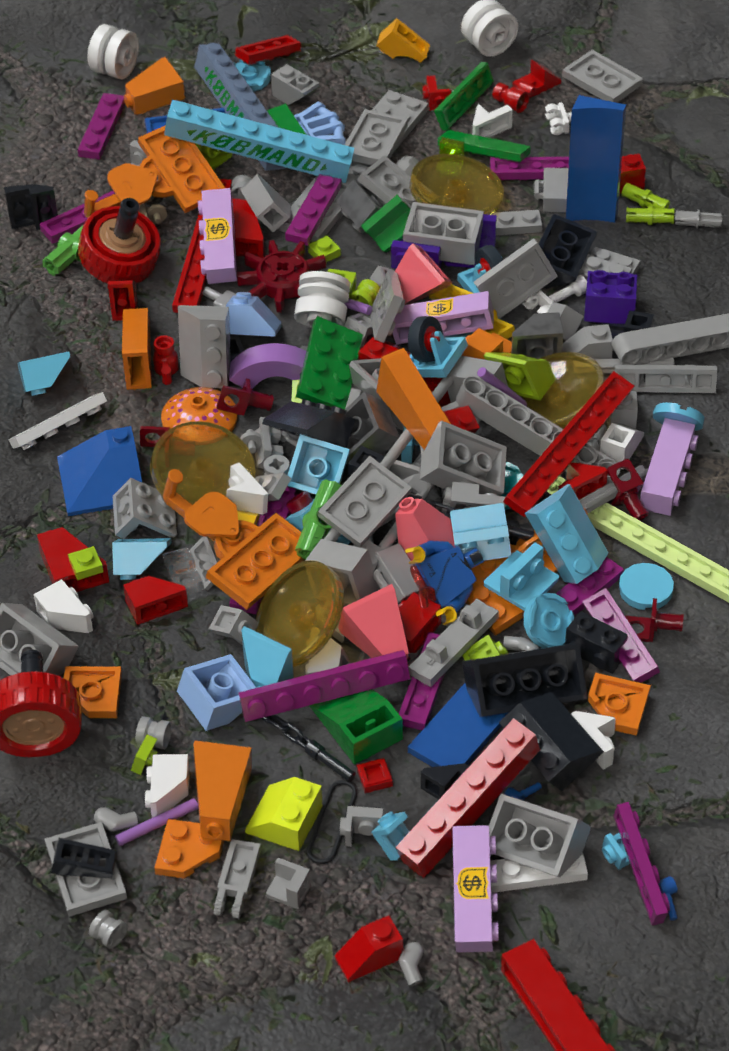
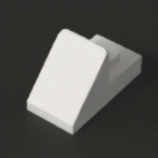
M478 104L473 121V135L490 138L512 128L513 109L506 105L488 113Z
M240 462L231 465L230 478L228 480L230 488L227 489L226 497L236 504L237 511L261 515L266 514L268 507L267 491Z
M579 711L571 713L604 751L595 761L603 770L613 765L615 747L610 737L614 735L616 719L611 716Z

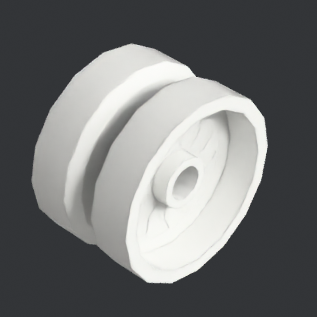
M480 0L470 7L464 15L461 23V32L464 38L473 44L480 53L485 56H496L509 48L515 40L518 32V22L496 0Z
M107 24L100 25L95 30L88 47L87 59L90 69L121 80L127 78L132 72L138 57L139 42L136 33L124 29L119 30Z

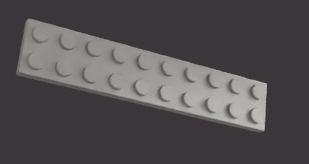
M388 90L371 111L408 118V126L395 148L396 150L427 113L429 103ZM351 161L346 183L342 182L341 189L310 242L325 237L343 214L341 206L337 203L338 198L353 179L358 181L360 174L371 165ZM318 176L313 179L291 205L290 219L277 230L286 233Z

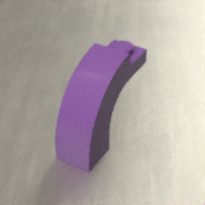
M278 343L251 347L240 353L230 362L229 381L243 388L247 378L250 379V386L253 389L260 381L269 377L280 376L292 380H300L306 351L292 345Z

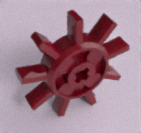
M271 240L269 241V255L263 259L249 252L244 254L245 265L256 271L237 272L238 286L257 285L249 291L251 296L258 297L259 299L266 295L275 298L276 312L282 313L284 299L296 296L300 298L298 295L300 275L310 271L325 269L326 257L323 254L305 260L303 258L305 255V242L300 241L293 252L279 251L275 241Z

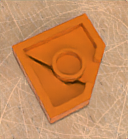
M65 666L64 678L77 689L80 695L82 712L88 718H117L122 679L121 667Z
M595 673L588 695V702L598 715L611 716L616 719L615 731L637 736L651 685Z
M168 819L154 867L155 875L177 878L190 876L195 873V868L206 862L210 864L220 858L224 840L202 838L200 823Z

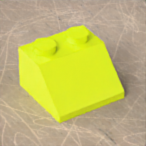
M297 777L270 784L249 821L245 833L300 851L323 806L322 786Z

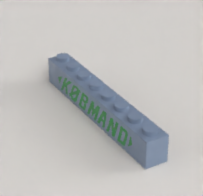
M217 43L199 45L194 68L221 107L225 109V113L278 127L221 45ZM258 160L265 170L286 169V167Z

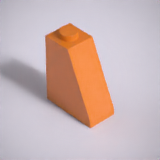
M166 57L159 59L125 85L126 95H124V102L127 108H131L135 115L172 103V100L181 101L185 99L183 80Z

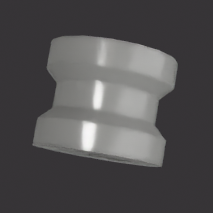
M239 175L233 179L232 198L246 200L241 192V188L252 179L251 177Z
M272 455L265 459L264 475L283 472L288 475L290 465L289 460L285 456Z
M103 910L92 921L89 935L95 939H101L104 946L112 949L122 941L128 927L121 919L115 920L111 912Z

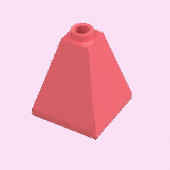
M416 244L409 246L395 270L401 283L405 305L415 303L452 284V281L425 250Z
M407 497L399 503V509L395 514L398 543L404 551L407 548L419 546L429 540L448 541L452 546L455 545L450 518L423 499ZM406 553L410 561H413V553Z
M392 584L343 607L338 626L340 633L369 657L374 658L404 650L406 658H408L409 652L395 588Z

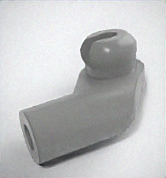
M504 636L503 645L506 650L527 651L539 649L538 645L527 638Z
M101 807L94 814V821L96 823L102 822L104 829L110 832L138 825L135 812L120 815L109 808Z
M418 942L408 943L399 957V964L409 987L423 981L417 966L424 950Z

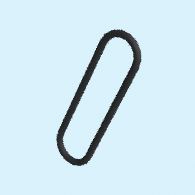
M347 780L336 781L327 792L307 847L308 858L315 863H327L336 854L342 838L340 830L329 857L317 859L311 854V848L332 791L336 786L344 784L352 788L353 794L348 806H353L357 796V789L352 782Z

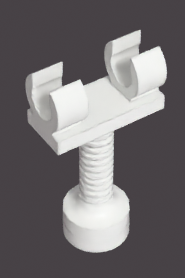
M562 102L558 103V105H547L545 107L547 112L545 115L547 120L550 121L551 133L553 135H560L563 132L565 134L569 133V122H571L572 112L566 113Z
M578 275L575 282L570 283L569 286L550 296L539 290L526 299L523 305L527 309L532 310L539 304L541 307L537 312L547 313L552 302L558 303L573 294L577 296L585 294L587 280L582 275Z

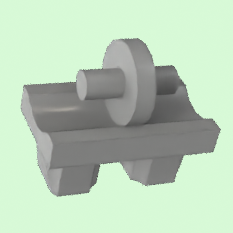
M260 417V427L257 430L249 429L240 437L241 447L250 453L255 452L257 468L264 469L265 459L269 456H283L284 453L283 446L278 445L281 430L263 425V419L266 417Z

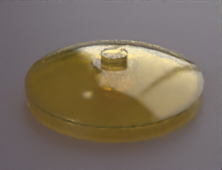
M438 154L424 158L413 168L409 183L412 196L418 203L484 211L485 215L496 213L501 205L504 192L499 177L489 167L472 158L455 154Z
M561 352L539 358L549 361L556 380L541 400L520 396L527 402L526 407L562 429L568 425L605 381L599 364L591 357L576 352Z
M196 421L172 427L159 438L151 456L150 472L154 485L163 496L169 471L172 469L181 471L183 481L178 484L176 492L193 505L209 492H219L226 496L227 489L230 488L228 480L230 478L231 465L240 462L255 478V464L248 447L234 433L213 423Z
M303 561L283 572L265 594L257 613L256 621L258 626L255 631L291 648L293 667L304 664L312 659L332 637L339 623L344 603V590L340 577L332 568L319 561Z

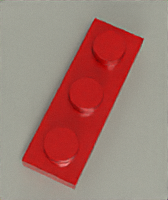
M284 35L236 47L235 56L243 60L244 63L253 65L258 61L273 60L274 57L288 56L293 52L301 51V42L289 35Z

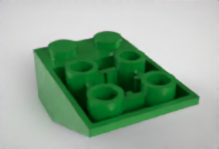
M372 689L309 705L354 765L403 740L402 717L386 698Z

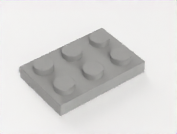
M594 50L589 51L562 71V77L602 100L616 103L641 87L643 83L642 77Z
M364 109L345 143L346 146L355 148L352 161L373 165L384 155L390 159L408 126V118Z
M385 155L362 172L358 178V181L366 189L374 193L385 204L396 195H399L410 208L413 202L435 205L438 198Z
M533 238L473 283L479 292L489 291L493 309L496 310L497 317L500 319L558 276L538 242Z
M388 270L370 314L374 339L383 343L387 335L391 336L393 333L395 316L397 313L400 314L405 305L398 274L391 270Z
M369 456L318 511V517L357 547L361 548L399 506V503L411 493L412 487Z
M102 822L44 839L52 864L59 838L111 849ZM76 857L75 861L81 862L82 857ZM88 858L87 863L93 865L94 858ZM100 859L99 866L105 867L106 859ZM116 862L112 878L55 874L69 917L127 899Z

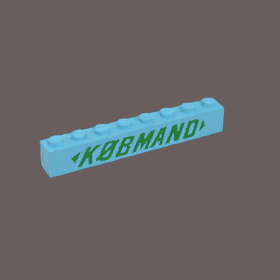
M172 100L164 135L316 176L322 174L342 179L343 183H346L355 149L350 146Z

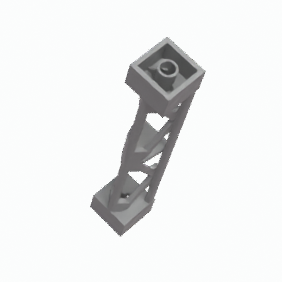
M461 356L447 377H443L432 394L436 401L439 402L448 390L451 403L441 407V409L447 411L459 408L456 396L464 379L469 376L479 377L477 372L481 367L486 368L508 386L503 364L501 362ZM474 416L477 423L479 424L481 419ZM405 429L380 464L410 485L412 493L425 499L435 485L420 480L421 457L424 449L420 446L421 453L412 465L396 460L412 438L415 439ZM399 506L382 523L381 526L396 518L395 514L398 511ZM396 522L378 546L374 544L372 534L361 548L355 544L351 546L336 542L341 534L332 528L326 537L318 542L305 560L317 599L329 603L334 600L339 605L347 606L378 591L379 587L373 579V572L379 564L375 553L392 546L398 538Z

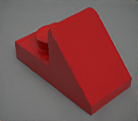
M531 60L530 74L513 81L512 87H517L523 81L535 86V93L529 97L532 98L561 84V79L543 65Z
M572 462L567 467V480L558 486V490L570 484L580 500L607 484L608 470L601 466Z

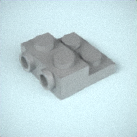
M595 247L591 255H587L578 275H582L587 280L588 271L604 270L610 273L629 272L636 274L640 268V260Z
M459 481L452 482L451 487L446 486L442 504L452 508L465 509L503 503L505 508V503L503 502L505 497L494 493L479 494V484ZM442 508V512L446 513L447 509Z

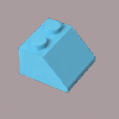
M300 434L288 472V476L291 478L288 486L316 495L321 481L325 479L336 481L340 484L350 449Z

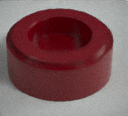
M304 491L291 498L286 503V507L291 514H294L308 506L313 501V498L308 491Z

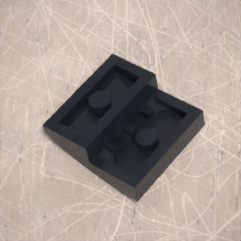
M16 185L4 187L11 229L35 225L37 231L40 230V223L58 216L55 192L52 186Z

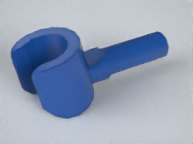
M537 782L520 792L509 787L504 795L524 801L526 797L540 790L542 786Z
M669 876L660 880L658 886L661 894L665 893L670 906L668 914L670 920L674 921L678 917L671 895L676 893L678 889L675 880Z

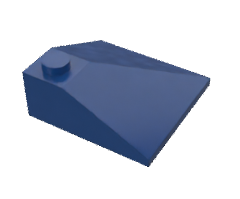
M131 426L105 430L57 456L68 516L113 509V495L130 478L142 482Z

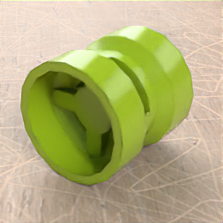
M364 279L358 285L357 290L352 293L350 299L372 306L380 286L373 280Z

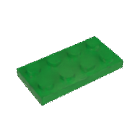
M317 316L313 322L296 397L316 404L321 403L345 410L352 386L349 364L351 361L358 359V351L360 350L363 334Z

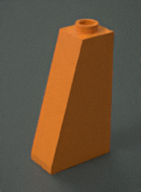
M148 308L123 309L122 358L127 390L152 388Z
M404 348L381 357L376 392L425 450L440 421L451 423Z
M194 741V767L201 837L230 841L252 770V748Z

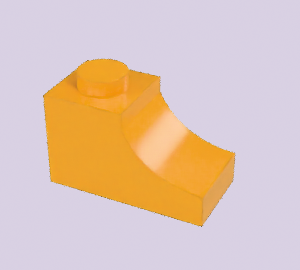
M396 18L380 33L376 46L392 59L397 56H406L421 63L426 59L430 44Z

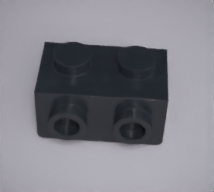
M579 612L566 628L565 644L579 643L582 659L592 663L599 669L613 674L618 668L620 649L627 641L628 635L584 612Z

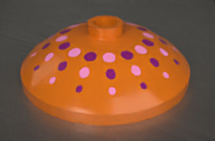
M195 387L183 390L171 397L162 409L161 421L163 427H170V437L173 440L195 441V446H203L216 443L228 436L236 426L238 414L216 408L221 391L206 387ZM227 395L224 402L229 406H234V401Z

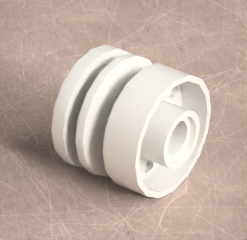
M310 271L300 275V286L298 287L300 298L296 300L294 319L305 326L312 327L315 318L319 316L344 326L347 306L344 303L348 302L350 281L341 275L323 271Z

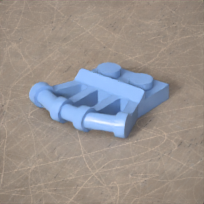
M316 102L303 112L294 115L306 135L342 145L345 144V137L343 136L345 126L339 121L337 113L326 109L323 103Z

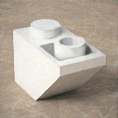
M611 423L601 439L600 452L617 463L630 459L644 437V432L622 424Z
M62 579L34 594L38 614L55 629L82 633L93 631L91 619L94 616L90 607L87 604L83 605L79 600L76 590L73 587L69 588Z
M188 754L153 755L152 766H147V784H151V790L145 791V807L151 808L152 818L172 809L189 795L190 767Z

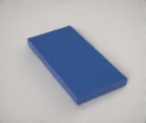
M464 683L409 744L408 753L431 767L462 763L468 765L501 728L499 722L509 712L480 717L466 689V683Z

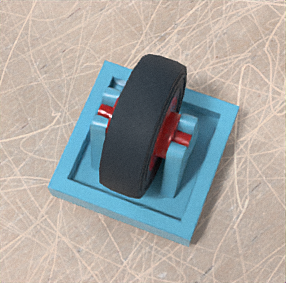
M486 245L476 251V265L474 268L458 273V282L465 290L479 293L473 282L503 261L499 251L492 245Z
M432 316L417 317L412 321L409 328L408 346L411 353L409 356L421 376L447 377L468 346L465 337H444L441 324Z

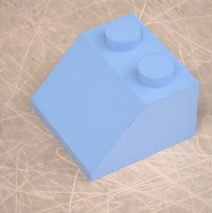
M249 292L236 293V296L233 295L226 304V307H229L230 334L275 337L281 328V321L258 297L251 296Z
M230 654L184 668L177 692L203 728L208 731L229 724L242 713L238 693L254 689L256 686Z

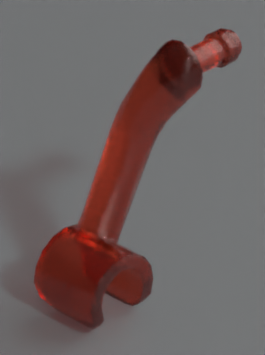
M412 565L410 566V572L419 589L418 594L421 607L427 608L429 606L428 600L436 601L435 590L426 585L417 567Z

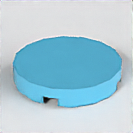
M240 59L239 63H233L252 91L264 88L271 80L270 67H267L264 61H258L256 64L249 65Z
M659 403L653 411V418L663 424L665 418L695 424V431L701 430L704 425L705 417L700 411L691 407H687V410L680 409L681 405L677 403Z
M635 564L625 569L620 576V595L628 605L640 610L652 608L653 598H657L656 609H659L672 598L674 582L671 575L664 568L656 564Z
M544 593L533 597L526 605L524 611L526 633L532 642L541 648L563 645L565 643L566 628L574 620L572 610L569 611L566 605L568 603L561 596L554 593Z

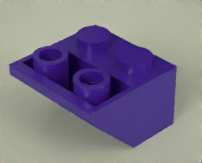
M604 270L588 271L584 321L625 324L629 310L635 311L637 274L629 272L610 273Z

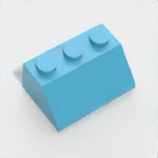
M570 484L565 485L525 512L564 582L579 583L598 570L609 552Z

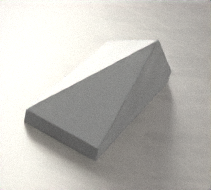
M202 536L189 550L203 588L208 591L214 584L205 578L207 571L220 559L216 556L214 541L209 537Z

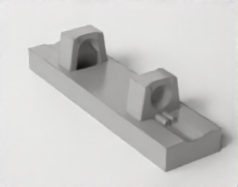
M638 364L615 365L614 368L616 373L635 385L632 391L716 393L717 366Z
M476 599L470 606L466 605L461 610L460 616L436 640L432 639L426 645V650L408 667L409 675L432 687L499 618V611L486 605L479 599Z

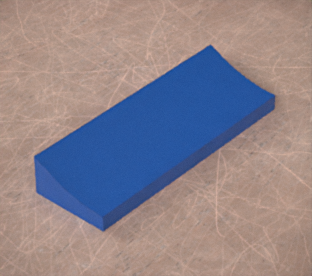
M578 95L571 115L566 219L570 221L601 220L615 223L618 216L626 104Z

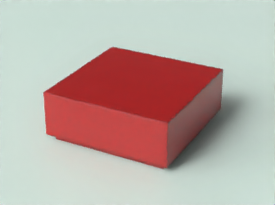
M384 758L357 765V773L365 793L393 787V780Z

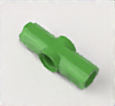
M83 226L73 234L69 232L63 234L58 242V247L42 260L43 266L49 274L56 276L74 260L81 261L78 255V244Z
M327 479L321 481L310 511L303 516V530L295 547L297 555L303 559H307L318 542L324 539L329 529L332 528L321 518L320 523L318 511L342 486L336 481H329Z

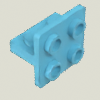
M503 503L452 510L450 512L454 544L460 547L463 554L477 548L484 561L506 558L511 555L509 532Z
M534 542L524 553L520 551L513 552L484 580V587L525 611L526 605L533 597L547 593L559 581V575L543 566L544 547Z

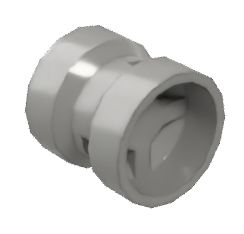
M142 716L136 729V743L141 745L148 734L157 739L156 748L165 750L171 738L172 723L166 720L156 722L151 717Z

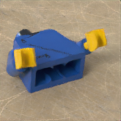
M429 540L416 547L407 548L405 553L412 552L414 555L413 561H410L409 564L416 565L435 603L444 607L436 612V616L445 614L446 622L443 625L454 622L457 618V613L465 605L473 591L472 584L476 581V578L471 569L484 562L479 550L474 548L463 554L459 546H452L448 541Z

